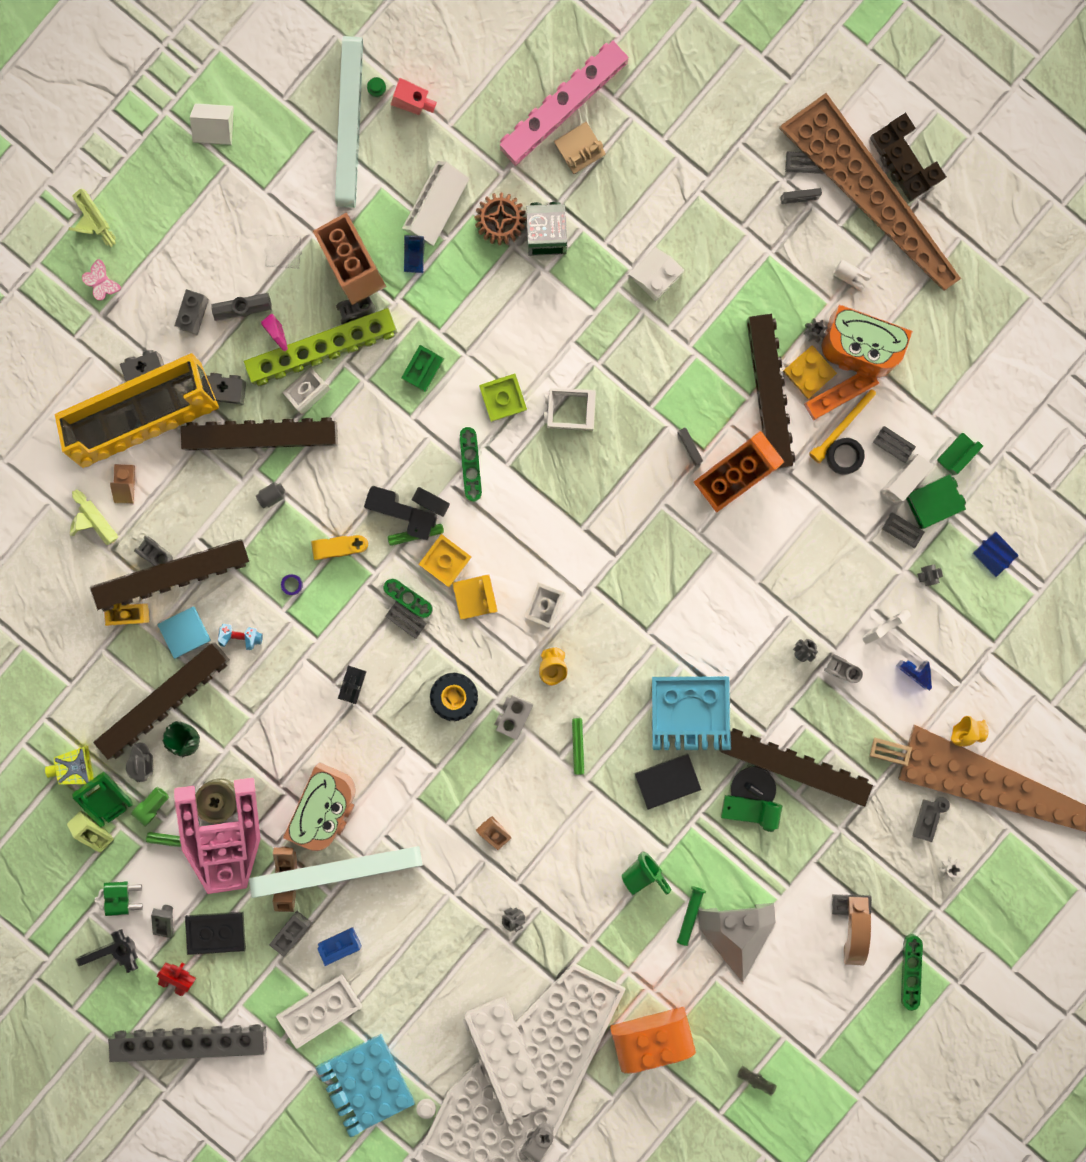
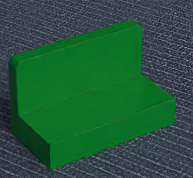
M961 433L939 456L937 461L950 474L957 475L984 446L979 441L973 442L965 433Z

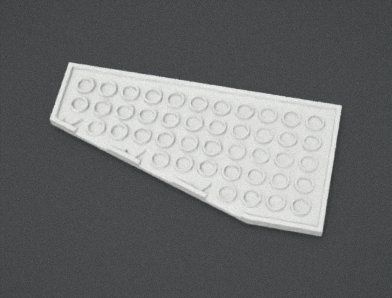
M573 963L516 1021L549 1105L513 1120V1124L509 1125L508 1121L503 1120L500 1109L502 1107L500 1102H496L494 1099L493 1091L495 1090L493 1085H489L485 1076L487 1070L478 1061L446 1094L421 1148L450 1162H533L521 1153L524 1143L542 1123H548L552 1126L554 1139L624 994L625 988Z

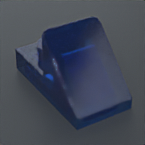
M404 236V272L423 273L426 245L424 236Z
M900 660L897 663L896 667L922 688L928 691L932 689L929 661L924 660L917 670H915L917 666L909 660L906 662Z

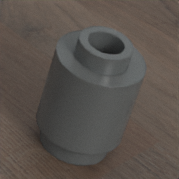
M273 482L260 490L259 494L256 495V499L262 508L271 507L285 498L284 494L286 491L280 483Z

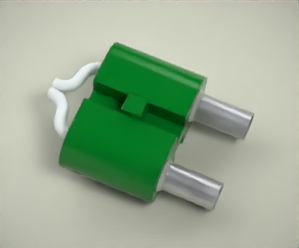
M128 881L104 883V889H101L98 897H95V903H98L99 908L104 910L105 916L129 915L130 911L143 910V903L129 904V892L142 891V884L129 885ZM102 892H104L105 899L104 907H102L101 902L98 900Z

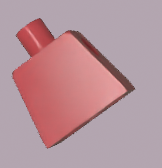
M399 78L391 105L420 115L422 109L433 113L437 102L426 98L428 94L426 89Z

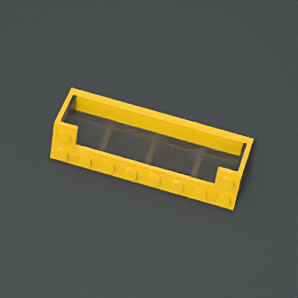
M190 353L55 414L62 452L84 468L100 460L107 459L116 453L123 452L132 446L141 444L150 438L157 437L166 431L175 429L182 424L191 422L198 417L210 414L212 411L219 409V406L201 362Z

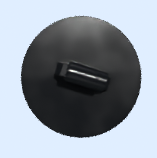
M748 767L741 770L734 777L731 784V796L773 802L776 795V784L769 772L759 767Z

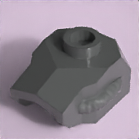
M141 742L133 745L129 761L126 763V772L129 778L134 779L136 782L147 781V778L153 774V755L150 753L147 745Z

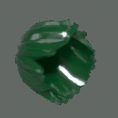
M175 721L169 727H166L162 741L167 751L183 758L194 754L199 748L200 735L194 727Z

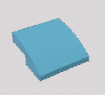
M191 607L157 624L174 659L211 641L195 607Z

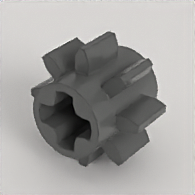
M813 318L812 325L809 323L805 324L808 330L803 334L809 336V342L815 339L819 343L820 336L822 338L825 337L824 331L828 327H824L822 324L823 320L816 322V319ZM815 327V329H819L820 332H812V329Z
M935 564L921 567L922 573H918L919 582H925V586L940 583L939 578L943 577L941 568L936 569Z
M800 639L793 648L795 657L801 662H805L807 659L809 662H812L818 653L817 645L810 639L805 641Z
M510 907L504 911L505 915L502 916L504 928L510 930V932L521 930L523 928L522 925L525 923L523 911L517 909V907L514 909Z

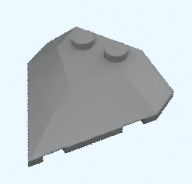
M774 903L755 904V908L718 911L717 908L699 909V929L738 978L744 982L776 923Z

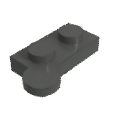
M939 797L934 802L923 799L913 831V837L933 842L940 818L939 814L940 812H946L950 807V803L946 798Z

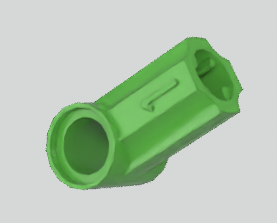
M157 786L144 801L137 805L131 812V815L146 827L157 815L156 812L170 797L163 789Z

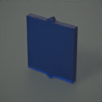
M996 531L987 540H983L982 544L973 552L977 559L995 577L1005 568H1009V565L1019 556Z

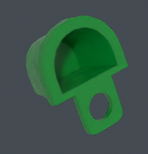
M646 852L638 854V859L621 875L625 886L632 896L655 881L666 895L671 892V887L661 875L662 870Z

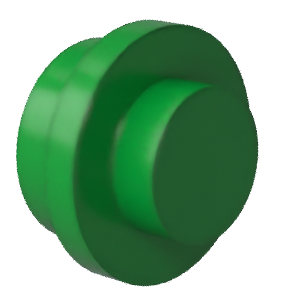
M374 77L368 81L367 90L371 96L380 97L386 91V84L383 79Z

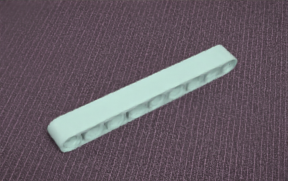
M343 36L335 188L336 207H356L363 37Z
M420 846L249 878L251 898L423 866Z

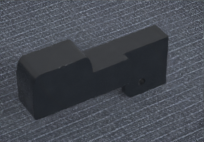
M372 486L369 489L364 508L409 521L407 533L410 536L428 541L431 529L436 526L437 514L398 503L399 495L394 491Z

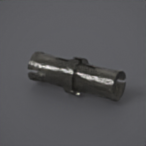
M744 1066L740 1068L737 1074L738 1078L751 1084V1087L754 1089L758 1088L770 1096L776 1090V1084L763 1078L760 1073L756 1074Z

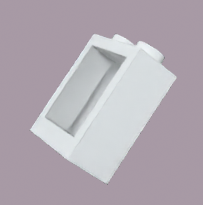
M550 388L549 393H545V404H549L548 412H544V423H547V428L593 431L596 390ZM554 395L587 397L586 424L553 423Z
M920 454L909 457L907 462L901 466L881 489V492L884 494L882 497L889 503L903 502L934 466Z

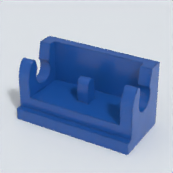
M351 927L319 942L317 949L324 966H327L359 951L362 945L354 928Z

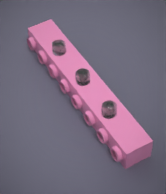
M614 41L610 44L605 43L599 49L600 53L595 57L591 56L585 62L586 66L581 70L577 69L567 83L563 82L558 86L557 92L553 96L549 95L544 99L543 105L539 109L534 108L529 113V118L526 121H520L515 126L514 132L510 135L506 134L500 140V150L515 166L628 64L629 57Z

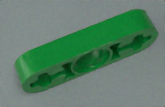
M388 579L384 583L383 588L387 595L419 617L426 618L432 614V604L400 581ZM395 582L397 589L401 590L402 587L405 589L401 592L399 599L396 597L399 593L388 591L389 583L393 584ZM408 592L414 597L413 602L410 604H406L403 601V595ZM417 598L421 600L420 602H418L420 605H428V613L424 612L423 614H421V609L417 606L415 607V610L412 608V606L416 603Z

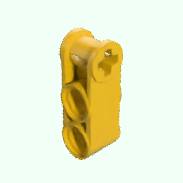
M354 535L311 541L313 559L320 560L362 553L368 548V540L364 536ZM357 539L363 542V545H360V549L354 545V543H357Z

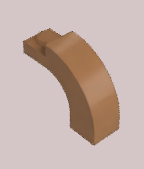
M286 846L274 847L275 873L297 869V856L293 848ZM296 890L274 894V911L294 912Z
M849 897L847 899L849 929L847 941L844 945L845 965L864 966L868 959L871 942V914H869L868 898Z

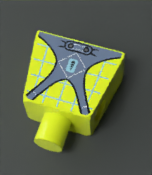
M84 746L54 757V765L45 767L47 778L57 776L58 784H87L94 779L89 747Z

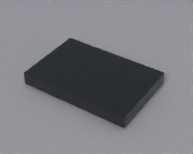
M688 753L634 773L648 810L702 790Z
M244 912L185 916L187 955L246 950Z

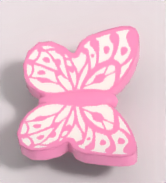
M100 259L96 260L91 266V273L87 272L82 275L83 282L94 288L93 295L99 301H102L106 294L112 295L121 290V286L118 283L108 279L106 267Z

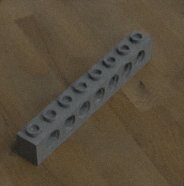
M252 1024L249 1027L233 1025L230 1028L213 1026L211 1029L194 1027L191 1030L174 1028L172 1031L155 1029L153 1032L136 1030L134 1033H126L124 1030L116 1031L108 1039L109 1062L264 1055L267 1051L266 1026L261 1027L260 1024ZM242 1036H247L250 1039V1043L243 1042ZM228 1037L231 1043H224L222 1038ZM203 1038H209L212 1044H205ZM184 1039H190L192 1046L186 1045ZM165 1040L172 1041L173 1046H167ZM128 1041L134 1044L133 1049L127 1046ZM146 1041H151L154 1047H148Z

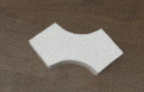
M904 610L892 616L878 627L870 630L863 637V642L866 645L879 639L891 629L902 624L911 614L908 610Z

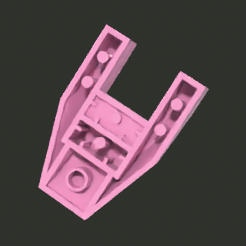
M254 778L234 780L238 812L237 822L202 827L199 826L194 786L174 788L181 849L207 894L247 888L261 839Z

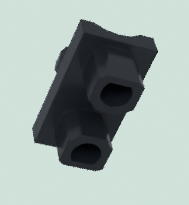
M348 665L338 699L357 704L367 671Z

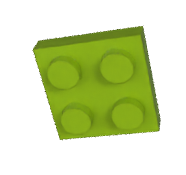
M515 373L479 385L491 422L527 411Z

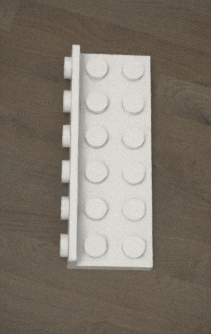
M505 996L466 1012L465 1019L463 1020L464 1026L467 1031L470 1030L473 1036L470 1038L474 1049L477 1048L480 1053L478 1055L479 1062L487 1070L485 1076L488 1084H492L494 1087L493 1096L495 1101L501 1104L502 1109H500L503 1120H507L508 1124L511 1125L513 1120L548 1106V1100Z

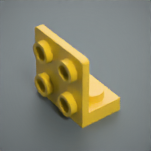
M490 574L453 582L460 619L498 612Z

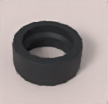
M841 438L828 448L826 458L829 467L835 473L844 475L857 471L863 465L865 453L862 445L857 440ZM842 445H849L856 452V461L850 467H841L835 461V451Z
M421 487L417 488L412 498V501L442 517L445 516L450 506L449 502Z

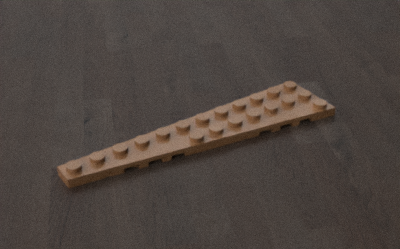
M827 93L779 127L943 291L961 279Z
M913 724L907 745L912 747L908 766H901L899 780L1086 832L1085 804L964 747L956 746L951 741Z

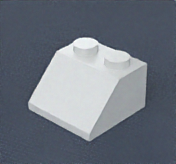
M655 247L629 273V276L656 302L683 274L684 269L671 256Z

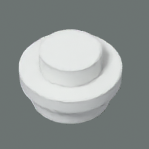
M423 1099L418 1103L417 1113L421 1118L429 1119L435 1114L436 1106L432 1100Z

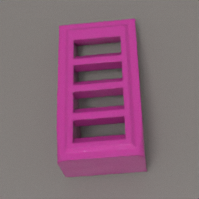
M270 314L261 321V325L283 351H286L288 347L282 324L273 314Z

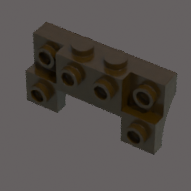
M905 112L887 126L872 134L870 140L880 154L882 164L891 171V178L895 183L899 184L911 202L946 179L947 176L937 161L925 169L921 166L904 139L905 136L916 129Z

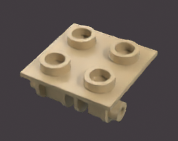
M587 122L554 141L573 174L606 155L602 142L597 140Z

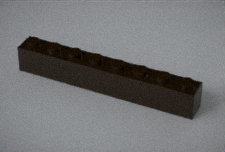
M772 314L750 316L747 319L762 433L784 461L777 469L790 468L795 463V453L791 451L790 446L793 443L792 433L788 432L790 416L785 410L787 396L783 394L782 389L785 386L784 376L780 375L782 359L777 353L779 339L778 337L775 338L774 330H777L776 319L772 318Z
M328 417L321 418V421H313V418H303L301 422H294V419H282L281 423H275V420H263V423H255V420H245L244 424H236V421H225L224 425H217V422H205V425H198L197 422H187L186 426H180L181 449L185 451L338 445L337 422L332 421V418Z
M238 539L92 585L90 590L97 610L102 609L105 612L114 609L113 605L119 603L122 606L133 603V599L140 597L141 600L151 597L152 593L156 591L165 593L170 591L171 587L175 585L183 587L189 585L190 581L194 579L198 581L208 579L209 574L216 573V575L227 573V569L235 567V569L243 568L250 561L243 540Z
M216 642L211 643L93 743L107 760L113 757L116 760L125 753L123 750L128 745L132 747L139 741L138 737L142 733L145 735L154 728L153 724L156 721L162 722L169 716L168 711L172 708L176 710L184 703L182 700L186 696L189 698L198 691L197 687L199 685H206L213 679L212 674L216 671L218 673L223 671L228 666L226 663L230 659Z
M732 728V731L730 730L731 750H722L721 743L719 748L721 753L864 807L873 787L872 784L868 783V778L860 775L857 778L850 776L851 772L841 768L839 771L832 769L833 765L823 761L822 764L815 763V758L804 755L803 758L799 757L796 751L786 748V751L778 749L779 745L770 741L768 744L760 742L762 738L750 735L749 738L743 735V731Z

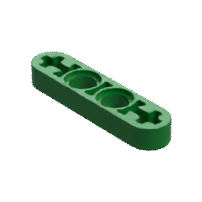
M465 427L461 430L459 436L464 491L466 498L469 501L475 502L482 496L478 441L476 431L471 427ZM466 431H470V434H474V437H471L470 441L471 444L475 443V447L467 446L463 448V444L467 445V439L463 438V435L466 434ZM469 449L473 450L476 454L473 460H467L464 456L465 452ZM475 469L477 477L475 479L467 478V470ZM478 481L479 485L475 484V490L479 491V494L476 495V498H472L471 495H468V492L471 491V485L467 486V482L474 483Z
M915 934L907 935L903 942L901 1002L910 1011L918 1009L921 1001L923 942ZM913 939L918 943L914 945V952L918 953L917 955L912 953V947L909 945ZM910 958L917 959V965L913 968L908 967L907 964ZM910 977H915L917 981L913 987L907 986V979ZM908 991H912V998L915 1000L911 1005L906 1002V1000H910V993Z

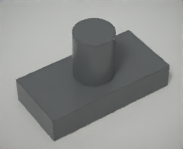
M165 904L161 910L153 908L151 913L153 935L172 938L174 932L172 913L174 908Z

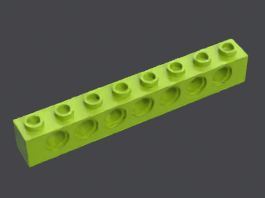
M386 308L288 344L286 351L277 348L243 362L251 383L262 386L269 383L268 380L272 378L278 380L286 377V373L291 371L298 373L303 371L305 366L320 365L323 363L322 360L327 358L330 360L336 359L341 356V353L346 351L348 353L355 352L362 345L368 347L376 344V340L382 338L384 340L391 339L398 332L390 310ZM374 324L381 326L378 333L371 332V327ZM356 331L363 333L359 340L353 339V334ZM339 337L345 340L342 346L335 345V340ZM320 344L326 345V350L323 353L317 352V347ZM308 351V357L301 360L299 358L300 352ZM284 357L290 358V363L287 366L281 365ZM266 364L272 365V370L269 373H264L263 367Z

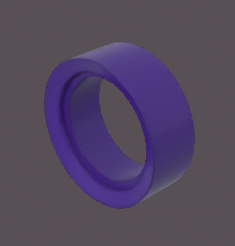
M295 574L286 575L281 581L283 592L287 595L298 594L303 588L302 579ZM293 577L297 579L299 587L295 592L286 590L285 582L288 578Z

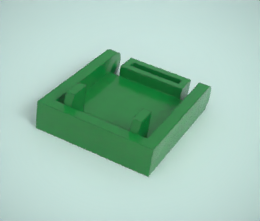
M102 772L72 793V798L100 827L105 825L102 817L109 823L127 811L126 805L128 807L133 806L132 800L105 772ZM99 784L100 787L89 795L86 794Z

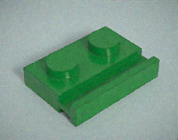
M419 345L401 379L426 392L442 365L444 358Z

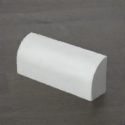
M437 161L402 229L417 239L434 246L469 177L449 163Z

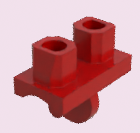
M183 962L179 967L174 964L165 963L157 975L159 978L158 985L164 988L168 987L169 984L176 986L174 992L179 996H183L189 991L196 977L184 970L185 963Z

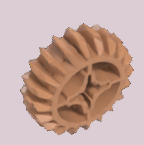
M501 192L500 198H496V194L493 193L492 200L488 196L485 197L487 204L482 201L480 202V206L483 209H476V212L480 215H476L475 220L480 222H477L475 226L476 228H481L478 231L479 235L486 233L484 240H488L491 237V244L496 239L498 240V245L502 244L501 240H505V244L508 245V238H511L513 242L516 241L514 234L520 237L521 232L518 229H525V226L521 223H525L526 218L521 216H524L526 212L525 210H520L523 207L522 203L515 205L518 201L516 197L510 201V194L503 198V193ZM498 205V209L495 213H489V215H486L492 207ZM504 206L511 208L516 216L507 214L504 211ZM500 211H502L503 216L501 227L498 222ZM485 222L496 225L497 233L491 231ZM512 223H515L514 227L511 230L503 233V229L506 225H512Z

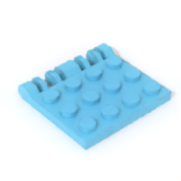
M730 676L652 677L653 750L662 749L661 735H664V750H669V735H675L676 750H681V735H684L685 750H699V735H702L703 750L708 748L707 735H714L713 745L715 750L720 748L719 735H722V750H731Z
M382 1034L315 1068L318 1075L324 1074L321 1077L322 1082L328 1081L334 1076L337 1077L338 1081L330 1084L326 1090L329 1093L342 1087V1089L329 1096L335 1109L346 1105L348 1102L350 1103L338 1111L339 1116H344L352 1110L355 1113L354 1116L343 1122L344 1126L348 1127L346 1131L349 1137H353L363 1130L415 1105V1101Z

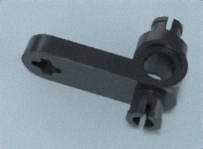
M119 929L111 933L114 942L83 954L75 960L78 966H82L112 953L119 965H124L126 973H129L131 970L138 969L135 959L138 958L135 951V942L129 936L125 937L123 929ZM120 945L126 946L127 953H123L120 950Z

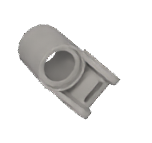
M831 653L832 658L827 668H824L825 672L851 683L861 681L863 678L861 668ZM855 669L856 676L850 679L849 671Z
M548 1123L540 1124L524 1143L521 1153L533 1162H540L545 1152L553 1143L552 1126Z

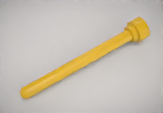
M869 390L823 444L809 452V456L814 461L820 464L825 459L827 449L876 395L875 390Z

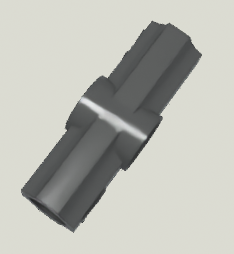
M263 293L249 297H236L234 300L211 304L214 320L220 321L272 310V303L269 293ZM240 303H246V308L243 311H238Z

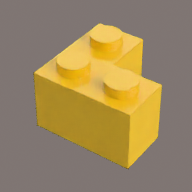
M119 603L113 605L114 609L104 612L105 626L150 622L148 603L127 604L123 606Z

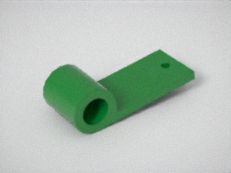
M725 795L721 818L759 823L763 830L774 832V829L779 828L783 806L770 801Z

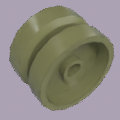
M216 778L201 786L195 794L198 816L208 823L218 824L224 822L237 812L235 786L233 782L227 779Z

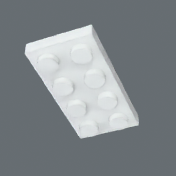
M340 974L277 1014L276 1018L295 1048L298 1049L362 1008V1005L344 976Z

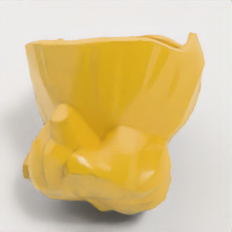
M557 647L543 650L541 653L542 662L539 668V677L547 685H557L567 678L568 671L564 662L565 652Z
M964 716L959 723L953 726L951 742L959 747L971 746L976 741L979 743L985 742L989 734L986 720L976 721L971 716Z

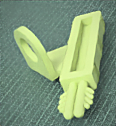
M85 189L76 191L72 197L84 216L75 228L69 227L68 230L93 234V231H95L97 235H102L105 245L110 247L115 245L116 239L114 234L108 231L110 227L107 221H105L89 197V194H87V191Z
M78 489L72 491V498L81 505L78 508L81 513H77L72 521L70 536H74L77 531L94 528L106 545L115 542L118 539L117 533H115L104 516L94 506V503L91 500L87 502L85 494L81 491L79 492Z

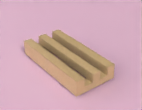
M874 738L870 757L908 766L912 747ZM881 743L907 750V754L876 746V744ZM878 750L905 757V761L875 754L874 752Z

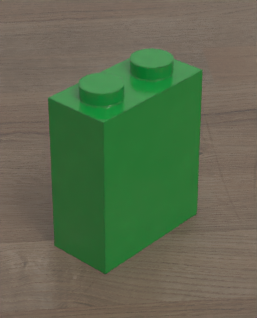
M950 474L913 490L906 498L919 529H925L966 510L965 498L962 494H959L957 490L958 483Z

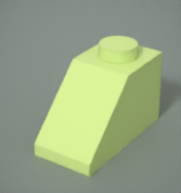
M81 810L67 823L74 839L99 853L114 840L103 827H100L88 814Z

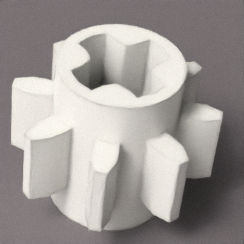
M948 856L947 861L941 860L943 865L942 868H939V871L945 873L943 878L948 879L950 876V879L955 882L956 877H963L961 870L965 868L959 866L961 861L958 858L954 862L950 856Z

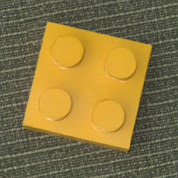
M813 345L783 370L785 375L807 399L813 396L837 374Z
M441 534L418 565L450 587L472 556Z

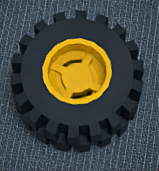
M453 672L441 676L435 681L430 692V704L434 712L447 721H459L467 718L473 713L478 701V692L475 684L470 678L460 673Z

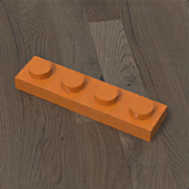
M856 374L804 403V406L814 421L873 388L879 382L876 377H862Z

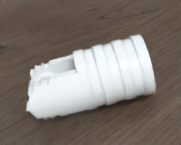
M844 260L840 261L833 273L834 276L862 292L865 287L853 280L855 276L858 275L865 281H870L872 278Z

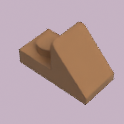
M114 464V483H110L114 503L134 504L135 465Z
M493 816L489 817L476 829L477 833L497 850L512 838Z

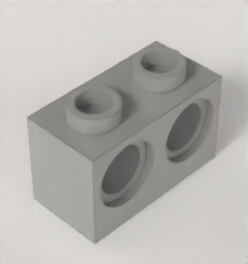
M513 694L511 698L507 697L503 705L505 712L503 716L499 714L494 724L498 726L496 731L517 740L533 704ZM516 702L523 706L522 711L519 713H515L511 708ZM506 720L514 722L515 726L512 730L504 728L503 724Z

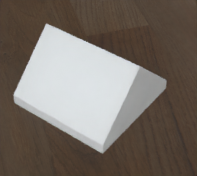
M195 104L190 115L193 143L232 145L234 107Z
M310 367L283 394L301 414H304L331 388Z
M538 582L525 618L553 629L566 592Z

